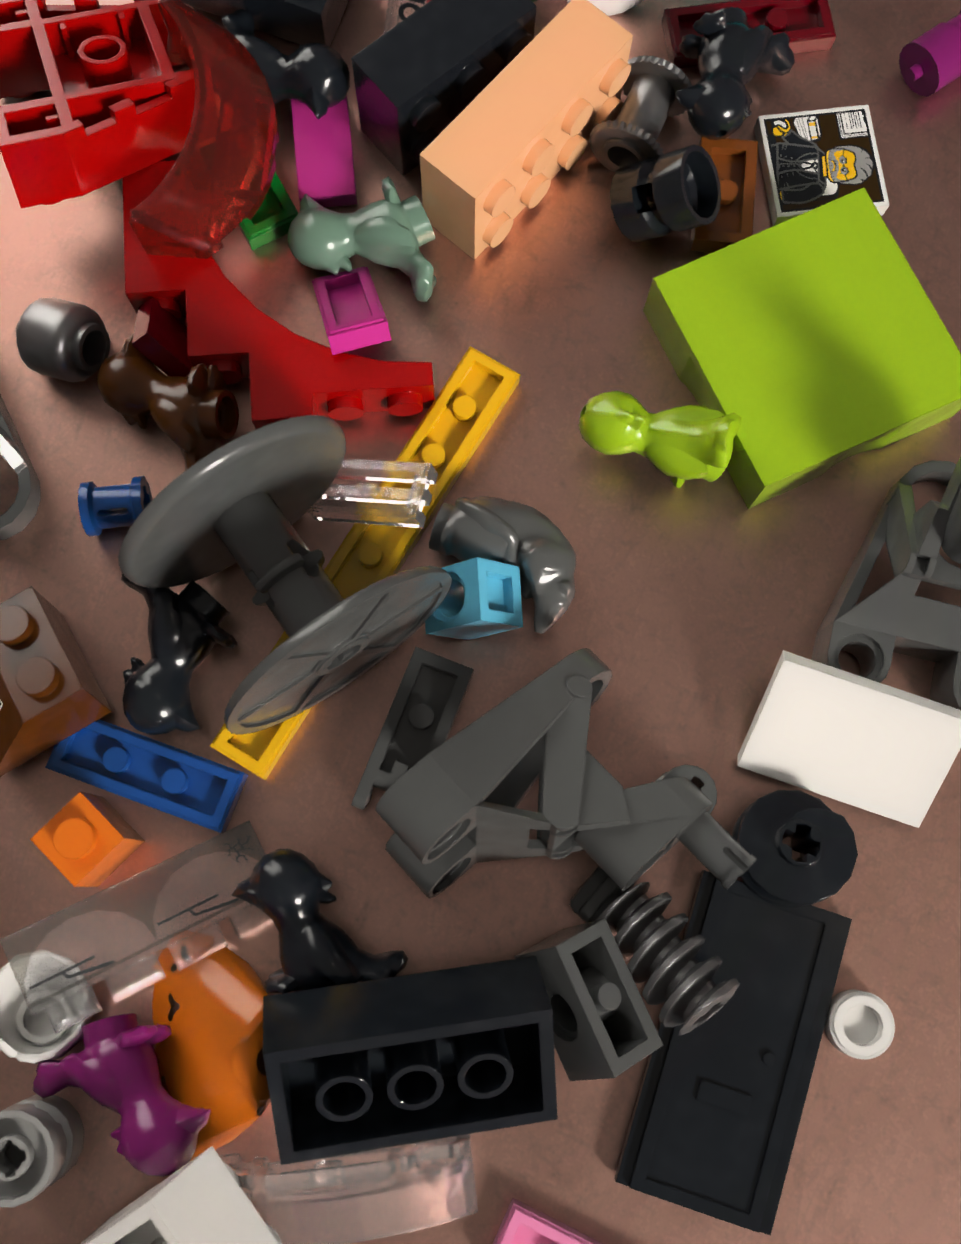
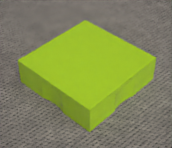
M861 188L656 276L652 280L643 312L679 380L685 384L700 406L718 410L724 416L736 413L742 418L740 428L733 439V452L726 468L748 509L822 476L837 463L851 456L887 447L953 417L961 409V353L865 188Z

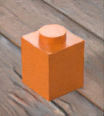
M81 791L30 838L74 887H98L144 842L142 837L102 796Z

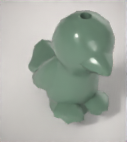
M390 177L382 180L384 200L370 203L353 213H339L326 209L305 193L300 202V213L291 222L287 233L288 246L293 256L300 263L315 270H326L337 275L340 269L352 271L349 258L356 254L376 264L398 268L409 276L417 301L427 302L437 280L434 275L433 265L423 256L419 247L436 239L429 218L416 195L400 201L394 183Z

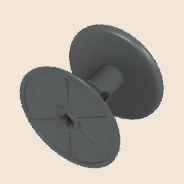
M306 415L277 421L253 430L207 455L172 481L146 506L128 530L120 547L118 561L121 572L131 582L147 588H166L184 585L192 579L197 581L238 563L257 590L252 598L253 603L257 606L267 605L289 636L287 640L272 651L249 673L230 698L225 709L224 722L228 731L236 735L261 731L286 721L320 703L359 678L397 649L425 623L443 602L452 584L451 576L444 569L435 566L411 568L386 577L346 599L342 597L322 569L325 562L323 552L319 549L310 552L292 527L326 492L344 461L346 454L345 434L335 420L325 416Z

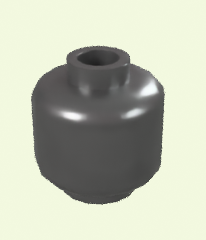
M39 298L27 307L16 327L17 348L26 366L37 373L69 382L85 381L99 370L110 352V338L102 319L96 311L82 304L58 298Z

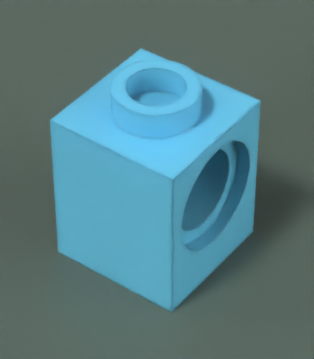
M475 557L442 567L451 576L452 584L443 602L425 621L426 634L472 640L523 627L519 566Z

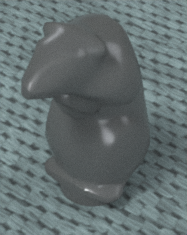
M488 496L460 497L456 500L455 506L448 503H443L432 528L429 549L438 551L446 556L453 555L461 561L479 557L519 566L521 594L524 599L532 598L534 600V631L543 634L552 627L567 611L576 592L574 583L576 553L560 529L535 508L501 498Z

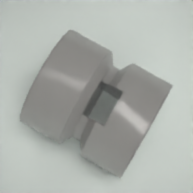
M36 1094L0 1111V1207H16L32 1200L47 1187L61 1179L76 1164L83 1149L84 1127L79 1113L67 1100L56 1095L43 1099Z

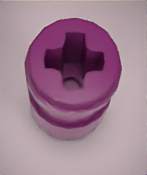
M961 11L946 23L941 22L902 48L899 56L901 75L908 87L916 94L928 97L961 76Z

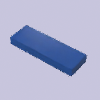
M102 720L91 723L56 744L45 766L49 770L223 834L226 833L248 774Z

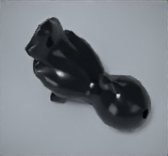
M727 7L713 13H704L702 18L695 21L693 25L694 30L703 35V37L694 34L685 35L679 44L680 52L686 58L697 59L702 79L694 86L676 91L675 95L680 105L687 110L689 122L695 132L710 140L727 138L741 127L743 121L752 114V111L749 109L752 104V98H750L745 84L750 82L757 72L782 76L790 72L795 62L793 51L789 47L790 37L787 33L782 32L773 35V31L763 25L750 28L746 13L736 7Z
M241 9L233 14H225L222 17V23L226 30L225 43L229 48V53L227 56L211 60V74L222 103L226 107L235 106L238 111L241 110V118L247 127H255L258 119L257 108L269 107L285 99L297 100L305 104L319 120L327 114L328 108L336 106L346 97L350 88L349 68L342 56L330 46L321 43L299 45V49L287 56L269 43L254 36V17L249 12Z
M122 573L121 580L127 586L142 594L149 607L148 638L151 651V659L146 664L142 660L132 657L130 659L132 668L123 672L125 688L122 702L125 716L135 729L149 735L166 734L175 729L185 732L201 729L191 706L189 683L192 672L209 655L215 643L229 649H234L237 646L238 642L235 638L219 626L230 612L193 579L177 594L169 587L147 588L137 585L127 579Z
M278 849L264 855L255 865L250 878L239 883L231 895L259 908L274 922L279 932V957L282 968L270 974L268 980L265 981L264 988L267 990V993H289L292 991L296 992L395 977L402 971L408 961V957L403 950L389 951L381 954L366 952L358 948L342 928L320 913V903L329 904L337 899L335 895L328 891L333 883L322 875L315 864L304 854L291 849Z

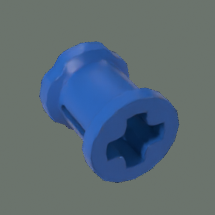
M145 476L133 477L129 484L97 487L93 481L80 483L78 489L80 519L89 537L101 535L103 529L132 526L137 517L152 501L150 486Z

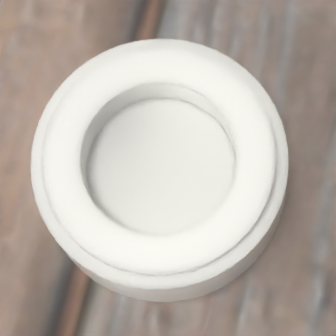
M851 989L842 991L831 999L824 1030L828 1040L837 1050L853 1058L867 1060L880 1056L889 1048L894 1038L895 1022L890 1008L881 998L869 992Z

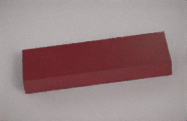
M734 0L664 9L661 22L669 61L679 69L698 66L697 59L686 58L680 52L679 44L682 42V37L689 34L703 37V35L694 30L693 25L695 21L700 20L704 13H713L727 7L742 9L747 15L750 28L763 25L769 27L773 31V35L782 32L787 33L790 37L789 47L793 54L829 50L836 39L828 0Z

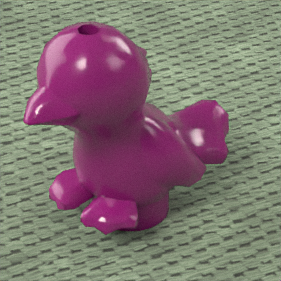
M135 1013L111 1016L83 1026L82 1035L85 1050L80 1053H72L63 1060H46L38 1063L36 1069L37 1076L33 1082V1092L43 1099L58 1093L68 1086L81 1088L98 1104L120 1114L121 1126L110 1134L112 1138L119 1141L116 1151L124 1155L135 1169L149 1176L164 1177L171 1175L190 1162L196 1151L199 1131L207 1124L211 1109L185 1105L169 1095L161 1082L159 1062L153 1046L164 1041L172 1034L170 1025L138 1026Z

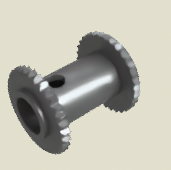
M638 56L628 60V64L631 65V72L623 85L624 95L627 98L619 115L614 121L608 120L607 122L602 121L601 124L597 123L596 127L591 131L589 138L594 156L607 169L616 172L626 165L649 158L658 159L664 154L662 153L663 149L656 140L668 116L674 117V115L679 116L680 113L684 114L687 111L680 105L675 93L678 90L692 86L685 73L673 63L655 56Z

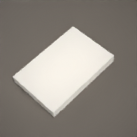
M783 650L737 755V766L919 828L961 749V710Z

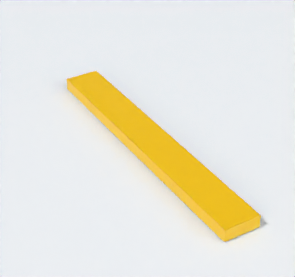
M470 346L324 569V572L344 599L400 571L518 386L520 374ZM285 631L273 647L272 651H274L279 645H281L285 640L289 638ZM311 708L272 727L249 734H233L228 731L224 723L210 744V747L266 780Z

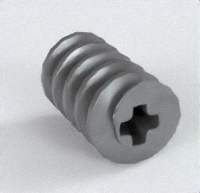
M641 882L613 901L597 920L606 919L624 960H630L627 967L634 982L642 983L648 981L642 992V996L648 1005L666 1002L659 1014V1019L665 1027H675L684 1024L679 1031V1036L685 1035L716 1014L732 998L740 983L736 978L719 984L712 980L722 964L720 957L716 956L698 962L695 956L705 942L704 937L699 934L682 941L678 935L688 922V917L685 913H681L665 920L662 913L671 902L672 897L668 892L649 899L646 893L650 884L649 882Z

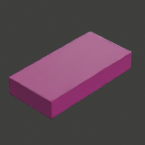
M347 95L336 106L328 108L327 114L319 120L305 104L291 99L299 202H301L306 193L325 208L358 205Z
M363 266L352 269L351 272L343 271L337 275L331 274L315 278L312 281L332 355L392 340L388 322L368 267Z

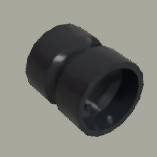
M694 144L665 153L658 159L649 158L618 169L612 178L610 188L611 209L615 222L622 234L634 242L662 237L673 230L681 232L713 222L720 210L721 187L716 166L709 153L703 147Z

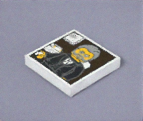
M868 104L758 116L754 131L756 141H758V152L773 226L861 188L866 189L880 215H884L890 204Z

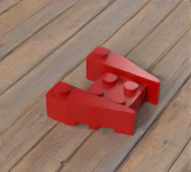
M0 0V99L7 97L25 98L35 92L49 89L52 93L50 97L0 106V150L21 209L41 204L52 205L65 199L83 196L220 134L208 68L201 67L175 73L172 68L175 65L192 62L180 0H134V3L123 5H99L98 0H73L74 5H46L45 0Z

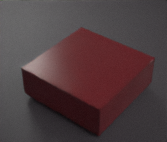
M152 297L138 308L132 346L166 375L187 376L190 373L191 367H193L187 352V327L171 312L161 308L160 303Z

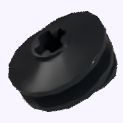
M777 790L757 799L743 811L733 827L732 836L750 854L757 858L755 863L741 876V879L749 890L768 903L788 908L810 906L836 894L852 876L858 856L853 830L844 816L833 812L820 799L802 791ZM790 837L792 839L791 847L783 844L782 840ZM792 849L800 853L799 858L791 859Z

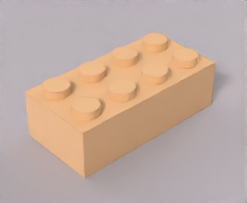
M571 0L420 153L422 202L431 225L474 260L488 245L492 248L498 246L510 232L514 222L513 219L526 206L532 209L543 199L550 187L551 179L562 168L569 170L580 160L586 150L590 133L597 123L601 124L602 121L607 122L608 120L614 121L617 119L624 104L621 101L623 85L631 72V65L628 64L633 34L588 0Z

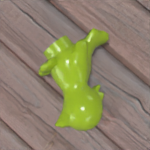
M612 391L600 393L587 401L580 414L579 430L582 439L591 448L605 455H623L635 452L646 457L658 470L670 476V481L675 487L680 488L685 480L702 478L708 482H713L722 475L731 459L733 439L740 428L742 418L736 413L724 416L718 410L698 405L673 407L660 411L657 414L650 413L631 394Z

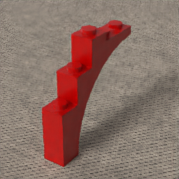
M181 160L159 161L122 178L125 294L136 313L141 305L154 297L160 303L161 308L171 312L178 320L181 317H186L187 352L192 366L204 363L206 368H208L209 365H217L218 371L223 372V379L226 385L240 382L242 378L250 377L251 418L255 429L277 421L306 415H328L334 420L349 421L358 419L364 413L388 411L389 414L394 416H413L421 413L423 409L431 407L435 400L432 362L382 361L348 353L332 355L331 348L293 333L257 309L225 277L205 246L199 232L194 192Z

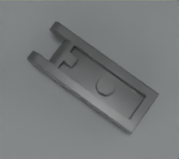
M415 647L354 795L352 806L364 810L371 800L374 787L387 791L405 772L428 753L447 741L474 674V669Z

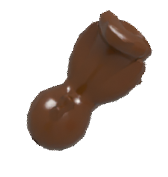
M132 334L125 340L122 350L103 361L97 374L98 389L105 403L118 411L131 426L138 423L141 429H146L147 415L151 414L159 428L181 449L186 471L198 461L222 447V439H230L234 436L239 422V409L236 398L231 391L226 390L227 385L223 379V372L218 371L217 365H209L208 368H206L204 363L193 366L190 369L189 377L167 376L132 346L134 335Z

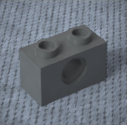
M605 918L562 929L514 956L515 959L536 956L552 1007L554 1047L570 1081L616 1078L663 1046Z

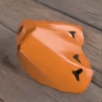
M184 930L172 937L152 969L154 980L152 1020L154 1026L170 1025L172 1034L164 1041L156 1044L157 1047L155 1049L161 1078L162 1076L165 1077V1084L169 1095L182 1104L195 1108L211 1109L207 1124L199 1131L196 1151L191 1158L193 1160L211 1146L216 1150L235 1140L263 1115L271 1102L267 1076L259 1072L256 1063L258 1053L263 1048V996H269L270 993H267L260 977L244 959L213 937ZM186 947L189 963L178 967L172 972V966L181 958L182 948ZM170 993L173 999L180 1005L172 1021H169V1012L172 1007L169 1001ZM264 1106L263 1110L257 1115V1110Z

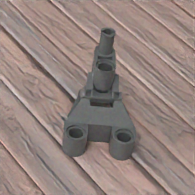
M961 457L957 464L950 461L931 460L916 465L891 487L816 633L811 660L841 669L839 653L840 651H847L853 654L860 664L859 676L879 683L888 674L893 652L935 662L930 688V700L960 710L961 606L916 596L915 593L921 581L961 590V568L948 563L939 553L942 547L943 551L953 561L961 564ZM922 481H929L947 486L941 502L930 500L916 512L911 485ZM884 542H886L894 578L855 605Z
M587 648L571 653L428 753L397 779L382 795L376 805V812L395 832L387 842L385 850L428 898L435 897L443 892L475 863L536 856H547L550 859L558 860L567 857L571 852L584 850L623 891L637 881L680 841L722 883L721 886L727 890L736 882L738 877H741L755 863L757 858L750 854L708 813L713 806V802L688 778L674 777L623 789V786L586 750L590 709L607 688L612 678V671ZM539 778L538 812L517 808ZM530 829L537 830V840L529 839Z

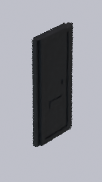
M702 870L682 941L701 934L705 942L695 956L698 962L719 956L722 964L712 980L719 984L736 978L740 985L732 998L716 1014L685 1035L679 1036V1031L684 1024L675 1027H665L659 1020L657 1032L663 1046L649 1055L614 1180L639 1192L771 1236L852 919L812 905L788 908L768 903L749 890L745 883L737 880L731 887L725 890L721 886L722 883L711 872Z

